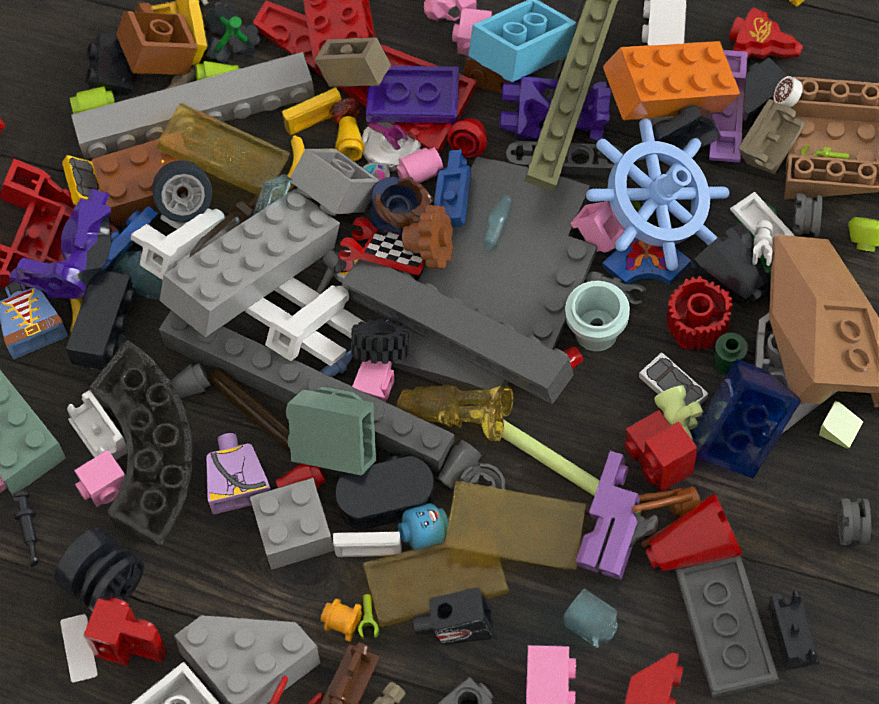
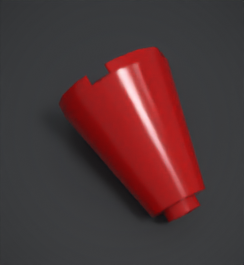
M716 493L708 496L649 540L651 547L646 549L653 568L660 566L662 572L743 555Z

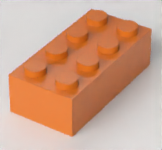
M720 41L620 47L603 66L623 120L678 116V111L689 105H697L709 110L710 113H720L740 95Z

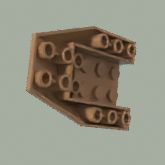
M794 77L802 83V94L798 102L791 109L797 112L794 117L803 120L805 126L787 154L784 200L795 199L796 193L805 194L806 197H816L817 195L824 197L879 192V83ZM805 145L810 146L805 152L807 156L801 155V150ZM824 147H830V150L833 152L848 153L849 159L816 157L812 155L816 153L817 149L824 150Z
M776 234L773 237L769 318L793 402L821 404L834 391L871 393L874 406L879 407L878 315L828 239Z

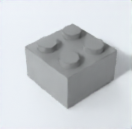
M305 149L289 179L291 183L298 187V193L304 197L316 200L320 203L319 207L324 212L333 216L336 214L350 215L351 213L365 212L372 199L373 188L380 181L337 149Z
M313 478L250 497L271 570L334 551L329 528Z

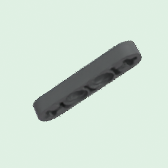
M517 141L510 144L506 150V162L529 167L537 142ZM570 143L560 174L609 176L614 164H608V158L597 149L596 144ZM613 145L618 151L624 154L623 150L620 147ZM517 153H523L522 160H516ZM577 154H584L589 160L585 164H576L572 158ZM594 155H598V164H594Z

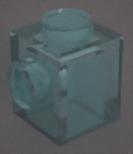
M585 588L564 613V626L596 648L603 640L608 642L618 629V624H616L617 610Z

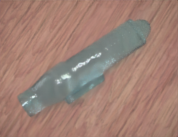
M507 195L502 196L500 203L496 209L492 210L489 216L488 224L490 226L484 239L486 249L495 247L503 224L507 219L512 200Z

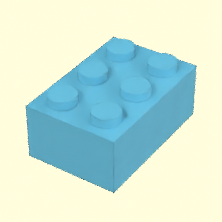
M526 0L473 24L469 57L478 61L482 66L498 73L504 79L514 82L566 57L577 22L539 0Z

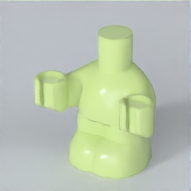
M684 386L670 388L655 396L654 401L657 407L664 412L663 416L669 425L672 426L679 422L693 440L690 429L696 428L698 424L695 417L702 415L701 405L695 401L686 406L684 401L686 390Z

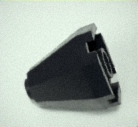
M740 223L725 232L729 236L727 239L725 237L721 239L718 237L693 260V264L689 268L697 277L701 276L709 284L714 282V286L719 285L720 290L729 291V296L742 304L749 300L755 303L768 292L764 287L769 283L760 258H758L756 265L753 264L754 242L750 232Z

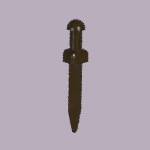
M257 189L254 191V196L247 202L243 200L237 201L232 207L231 214L199 240L190 253V257L254 216L256 209L261 205L269 203L270 195L268 191Z

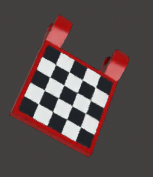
M357 217L353 222L355 226L362 227L363 231L354 229L351 233L352 238L346 237L340 243L341 246H346L351 251L341 250L338 257L342 261L362 259L418 276L426 264V260H422L421 254H413L411 251L404 249L401 234L376 228L369 220L363 217ZM368 239L364 248L355 241Z

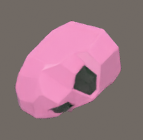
M426 0L424 2L425 14L429 19L435 21L445 19L456 21L461 18L463 8L477 10L476 0Z

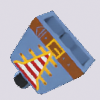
M11 282L6 286L5 290L9 298L0 301V322L5 344L13 360L68 337L61 318L41 290L35 288L26 290L23 284Z

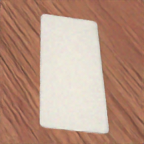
M86 614L62 619L60 623L71 681L77 682L96 677L97 669L94 653L83 636L88 624Z

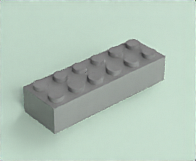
M293 189L163 274L160 301L204 337H207L319 260L328 251L333 250L340 223L308 198L298 193L296 189Z

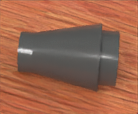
M198 363L194 366L192 364L188 365L168 383L162 385L161 388L165 397L171 403L177 399L206 392L205 388L210 386L211 382L202 365Z
M461 440L458 445H453L436 479L452 490L460 482V478L466 469L470 466L475 467L479 465L478 460L482 455L473 446Z

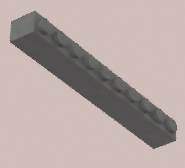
M171 310L159 328L165 347L214 370L218 368L223 369L233 379L286 404L303 389L315 391L320 387L350 391L357 394L363 401L373 402L375 446L396 456L419 458L436 475L440 474L455 444L453 433L294 359L289 361L274 350L223 326L207 337H204Z

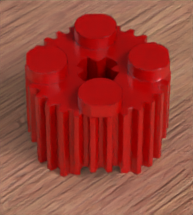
M698 276V279L691 277L690 281L685 279L683 285H679L678 290H674L668 301L666 323L667 329H670L669 334L673 335L674 340H677L679 347L684 350H693L694 347L700 350L703 347L706 350L707 346L713 348L717 339L721 335L728 333L733 306L731 303L732 298L729 297V291L720 290L719 285L714 286V282L709 284L701 276Z

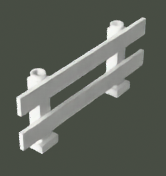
M208 208L204 214H199L189 222L182 223L169 220L164 215H161L163 221L177 229L167 237L149 225H144L132 233L130 238L143 247L139 265L163 280V274L190 257L191 251L199 240L225 219L224 214L218 209L211 210ZM294 277L276 288L275 291L302 307L296 314L290 315L265 298H262L245 310L246 313L270 327L265 343L267 347L289 361L298 356L301 347L330 366L345 355L346 349L316 330L327 323L351 338V328H353L354 324L362 321L344 309L345 303L349 300V293L344 287L332 285L322 294H319Z

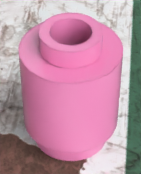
M433 147L429 150L423 148L400 158V165L396 167L400 179L413 177L415 182L421 183L437 176L438 171L443 169V164L437 150Z

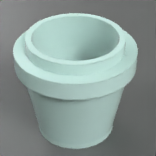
M590 281L579 285L570 293L566 301L565 317L567 324L572 332L575 333L579 344L591 351H603L611 347L615 343L617 336L625 329L629 320L630 307L627 297L617 286L605 281ZM593 324H600V325H602V326H592V325H593Z

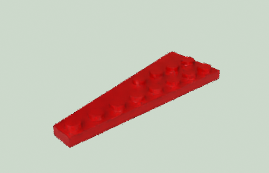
M265 1L252 22L258 28L259 33L290 55L303 52L307 66L324 78L319 67H316L313 62L306 15ZM380 44L391 66H437ZM460 74L457 122L477 88L476 80ZM338 86L339 89L365 107L367 106L368 86ZM388 122L393 126L398 125L405 135L414 141L415 139L419 141L424 148L429 150L434 147L438 154H440L448 140L447 134L450 127L455 124Z

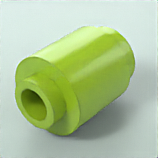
M105 86L77 92V96L70 97L73 114L115 103L112 91L106 92Z

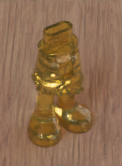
M451 383L442 386H426L424 389L423 386H416L414 390H402L397 402V408L425 421L444 424L448 427H452L454 424L461 429L462 421L480 424L485 437L490 441L498 442L502 438L504 431L503 416H509L512 411L513 391L510 386H497L486 390L461 391L456 385L452 386ZM472 404V405H481V406H461V405Z

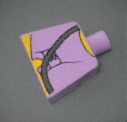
M233 433L219 436L218 444L220 451L211 452L207 455L208 502L213 515L252 505L251 496L271 491L252 445L244 444L239 446L237 436Z

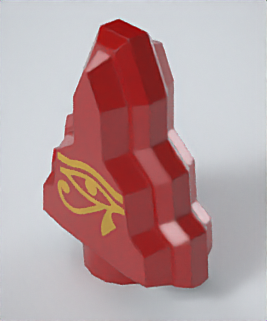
M755 7L751 9L746 19L740 17L735 19L729 36V40L735 42L732 51L747 52V59L751 56L763 59L769 55L780 58L799 57L803 45L792 35L781 32L778 23L768 19L766 12Z

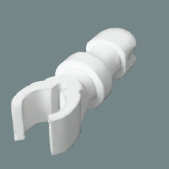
M761 220L756 225L752 258L754 265L757 264V260L761 258V255H764V258L767 259L766 265L769 266L772 262V224L767 220Z

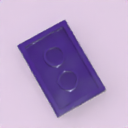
M390 66L379 85L368 86L366 121L457 123L459 67Z

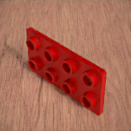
M303 0L313 62L316 67L318 65L315 58L327 40L375 37L369 0Z

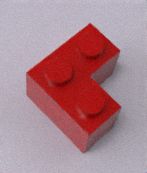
M660 410L626 428L624 442L626 452L631 459L637 458L643 467L641 470L646 481L650 485L655 484L660 492L694 473L697 446L679 422L670 426Z

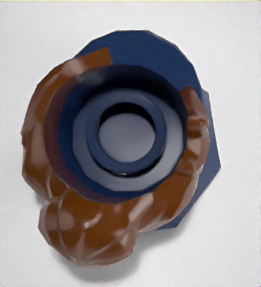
M385 177L378 181L373 188V204L369 214L376 228L402 235L405 226H410L411 223L420 221V215L425 213L426 206H431V196L420 183L413 180V177L402 179Z

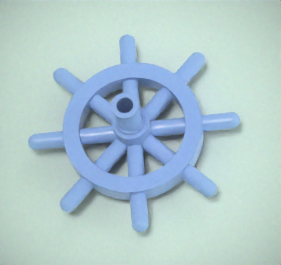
M644 118L639 122L642 143L632 147L625 154L618 151L607 140H598L596 144L597 149L610 159L614 166L609 175L608 189H590L586 193V198L592 202H610L615 217L625 229L615 243V248L618 251H625L634 238L650 245L662 246L667 269L675 271L679 266L675 244L683 242L694 233L707 245L718 238L703 224L708 216L710 199L727 198L729 196V189L727 187H708L702 170L692 159L701 147L699 139H691L683 150L665 142L655 141L651 121ZM646 159L649 177L633 163ZM659 161L671 166L666 174L661 175ZM627 175L642 188H627ZM676 200H691L690 213ZM630 201H642L643 206L636 212ZM654 211H656L659 227L647 222ZM669 212L684 225L672 229Z

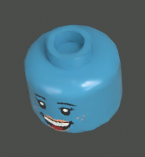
M426 503L405 510L402 515V523L398 524V532H400L403 543L408 542L415 550H423L439 545L444 541L445 534L449 532V522L442 508Z

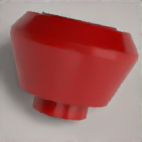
M467 118L453 124L448 131L447 139L453 151L462 150L464 157H478L483 154L487 147L486 128L476 119Z

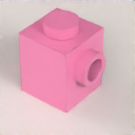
M462 9L460 24L454 25L452 37L453 42H457L458 54L469 57L472 26L491 17L492 11Z
M109 450L75 470L80 480L75 484L84 500L91 498L96 507L103 503L107 504L114 501L122 491L130 487L125 474Z

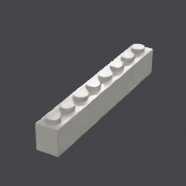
M301 52L72 114V119L82 154L86 160L177 133L188 134L192 130L217 126L221 122L236 118H246L251 114L265 110L272 111L280 106L291 103H301L315 97L309 69L304 54Z

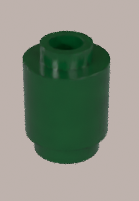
M726 333L717 339L713 362L720 373L731 376L739 373L744 368L748 350L746 340L736 333Z

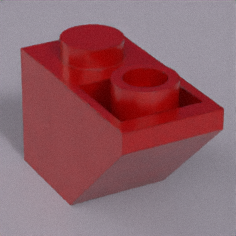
M671 653L633 675L630 679L625 704H676V699L670 698L672 686L679 687L683 667L677 666L679 654Z

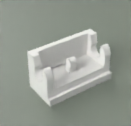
M90 390L82 394L84 403L80 407L75 408L73 404L68 406L67 411L71 417L68 420L94 458L109 450L113 458L117 460L129 452L123 436Z

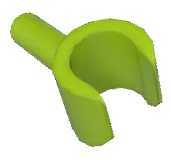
M366 594L363 595L364 615L363 621L358 626V632L360 637L364 639L363 629L370 625L375 628L374 636L377 638L379 628L373 620L371 595Z

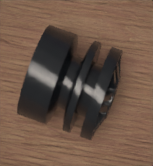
M93 528L78 537L66 550L55 570L54 579L70 595L74 597L80 596L81 603L85 607H89L93 612L98 598L107 601L110 598H117L126 602L139 585L145 566L143 561L137 556H132L128 549L119 548L118 542L103 529Z

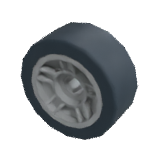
M185 160L173 161L161 167L154 176L152 193L155 205L160 213L169 220L181 223L189 222L199 214H204L210 206L212 189L209 178L204 170L195 163ZM180 187H186L188 193L184 192L177 196L176 191Z

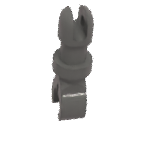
M594 271L589 272L585 278L586 282L605 281L622 290L629 303H643L642 300H635L632 297V293L628 292L634 289H638L641 292L646 291L642 285L621 283L622 279L616 277L610 279L604 277V274Z

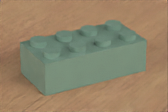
M0 370V479L13 495L65 460L66 457L58 441Z

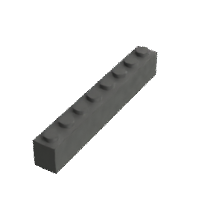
M359 259L341 282L349 293V299L390 320H394L395 323L401 322L402 325H406L409 330L551 404L555 402L574 375L570 358L563 351L557 348L551 350L545 347L536 337L532 335H527L526 337L518 333L510 324L506 322L498 323L492 320L481 309L476 308L473 310L465 306L457 297L452 295L447 297L441 294L433 285L429 283H424L423 285L414 280L407 272L401 270L398 272L390 267Z

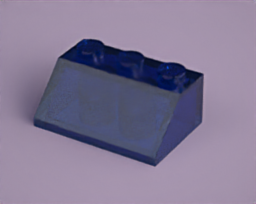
M736 359L691 434L693 437L692 441L697 446L696 458L754 479L801 402L800 397L766 370Z

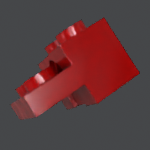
M98 598L83 634L95 657L127 666L132 654L160 663L164 662L167 654V649L154 624L141 619L136 620L129 604L117 598H110L109 601Z

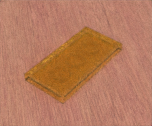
M181 102L156 146V149L179 160L193 162L205 172L268 200L290 155L289 152Z
M456 481L444 547L576 570L577 563L575 561L580 547L586 504Z
M491 529L444 541L422 550L414 549L363 563L380 627L413 619V615L429 613V599L432 597L479 586L487 599L509 593Z

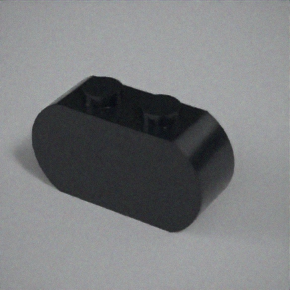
M413 456L390 457L385 462L371 465L362 475L345 472L340 477L336 486V499L340 515L349 526L357 530L402 521V515L405 510L426 503H434L435 489L432 472L426 463Z

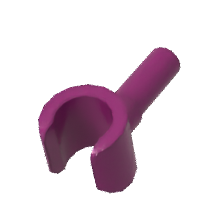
M376 122L369 123V128L385 136L386 140L395 150L401 148L397 143L398 140H408V137L398 125L387 128Z

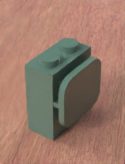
M320 387L315 391L303 389L288 402L286 417L289 419L288 447L291 450L292 462L362 475L376 461L373 402L363 401L353 392L328 387Z

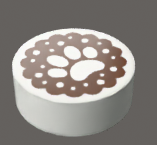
M791 76L783 78L774 91L773 98L775 103L789 108L794 106L801 97L802 83Z

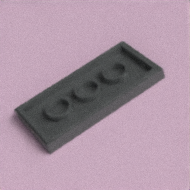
M741 556L675 569L676 579L711 697H719L778 683L779 678Z

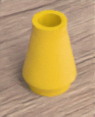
M346 116L339 121L335 149L352 161H357L362 157L365 145L357 126V120L354 117Z

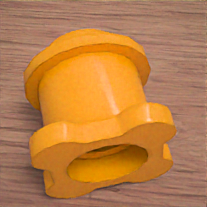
M335 599L332 604L328 602L321 615V621L325 623L324 629L326 631L333 629L346 635L345 640L350 642L361 620L362 606L356 604L354 608L341 604L340 599Z

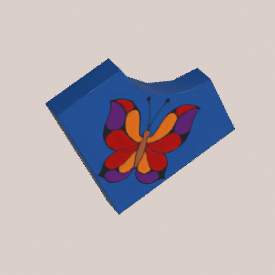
M634 238L625 251L616 250L603 262V269L614 278L622 279L621 283L631 284L636 280L649 278L660 280L670 286L690 267L691 260L676 249L679 266L675 271H670L666 267L662 246L650 245Z

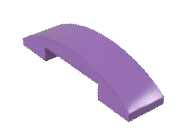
M723 50L740 95L722 112L712 113L721 137L710 144L709 160L740 162L741 153L738 148L742 142L747 52Z

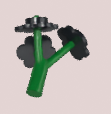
M217 3L214 9L206 12L205 19L209 23L208 29L211 32H218L223 37L217 40L215 37L209 36L206 39V56L220 64H226L228 59L232 57V53L228 50L229 45L226 43L228 40L230 45L233 46L235 54L252 55L255 51V46L261 42L258 36V28L255 25L247 27L241 25V19L236 16L237 10L233 5L224 6L222 3Z

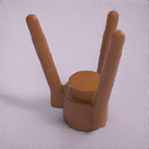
M693 486L685 489L678 488L671 491L638 495L640 501L650 502L634 505L632 511H645L669 505L671 513L674 516L679 515L681 517L701 501L697 490ZM667 525L655 534L651 535V537L644 540L641 543L642 547L649 546V540H651L653 537H655L669 525Z

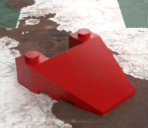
M13 159L1 189L0 199L26 209V213L11 248L0 244V288H6L8 284L13 282L9 280L10 274L22 258L47 264L64 261L61 251V235L65 224L76 207L73 204L70 191L59 187L50 179L51 176L43 170ZM109 223L111 236L115 231L119 230Z

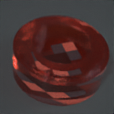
M348 97L337 102L330 109L329 114L333 121L339 124L340 119L343 117L351 116L355 118L360 112V106L354 97Z

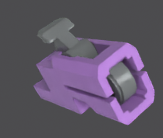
M610 451L589 511L592 520L597 521L594 531L584 535L575 562L584 569L596 573L602 571L603 575L622 580L632 547L638 539L654 534L659 521L656 515L645 520L644 517L632 511V507L640 503L638 493L618 488V484H624L629 467L625 465L626 462L622 454Z

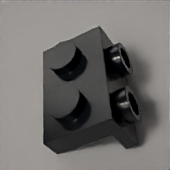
M100 32L94 42H90L87 47L86 58L90 60L86 72L85 82L89 84V90L105 86V89L108 91L129 95L133 87V73L118 37Z
M697 105L686 106L678 111V116L671 120H662L652 126L655 141L671 144L681 150L693 138L700 140V150L721 137L710 111Z

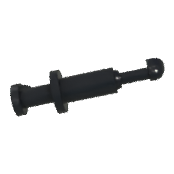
M19 491L13 494L14 502L18 503L19 512L14 514V519L20 521L24 544L29 546L30 565L33 567L39 563V557L36 555L34 546L37 542L33 523L36 511L28 507L27 498L29 497V492Z

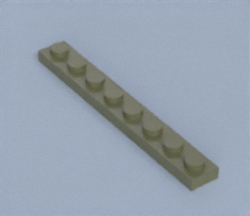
M618 0L585 1L524 179L525 182L552 192L554 191Z

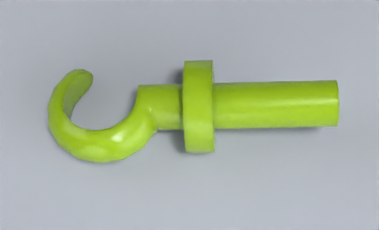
M805 145L802 148L801 155L807 156L805 152L809 149V145ZM824 147V150L817 149L816 153L812 155L816 157L849 159L848 153L833 152L830 150V147Z

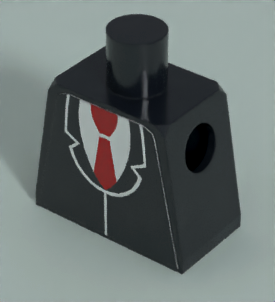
M480 586L432 597L429 599V613L413 615L416 635L434 633L439 642L444 645L495 639L492 607Z

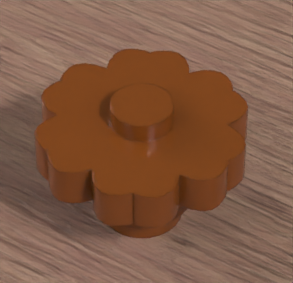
M440 205L426 206L425 213L420 215V221L411 223L410 226H405L402 232L404 249L411 251L413 254H421L422 260H426L427 268L445 269L446 262L451 260L453 228L450 216L446 215L445 207Z

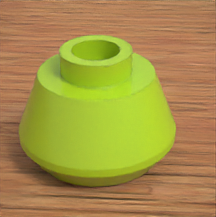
M853 217L848 222L851 242L857 243L856 249L875 252L876 246H879V220Z

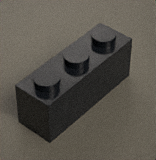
M101 270L90 280L66 347L72 365L108 371L111 360L117 358L119 351L118 339L120 333H125L128 324L127 313L129 307L134 306L137 297V290L133 287L130 275Z

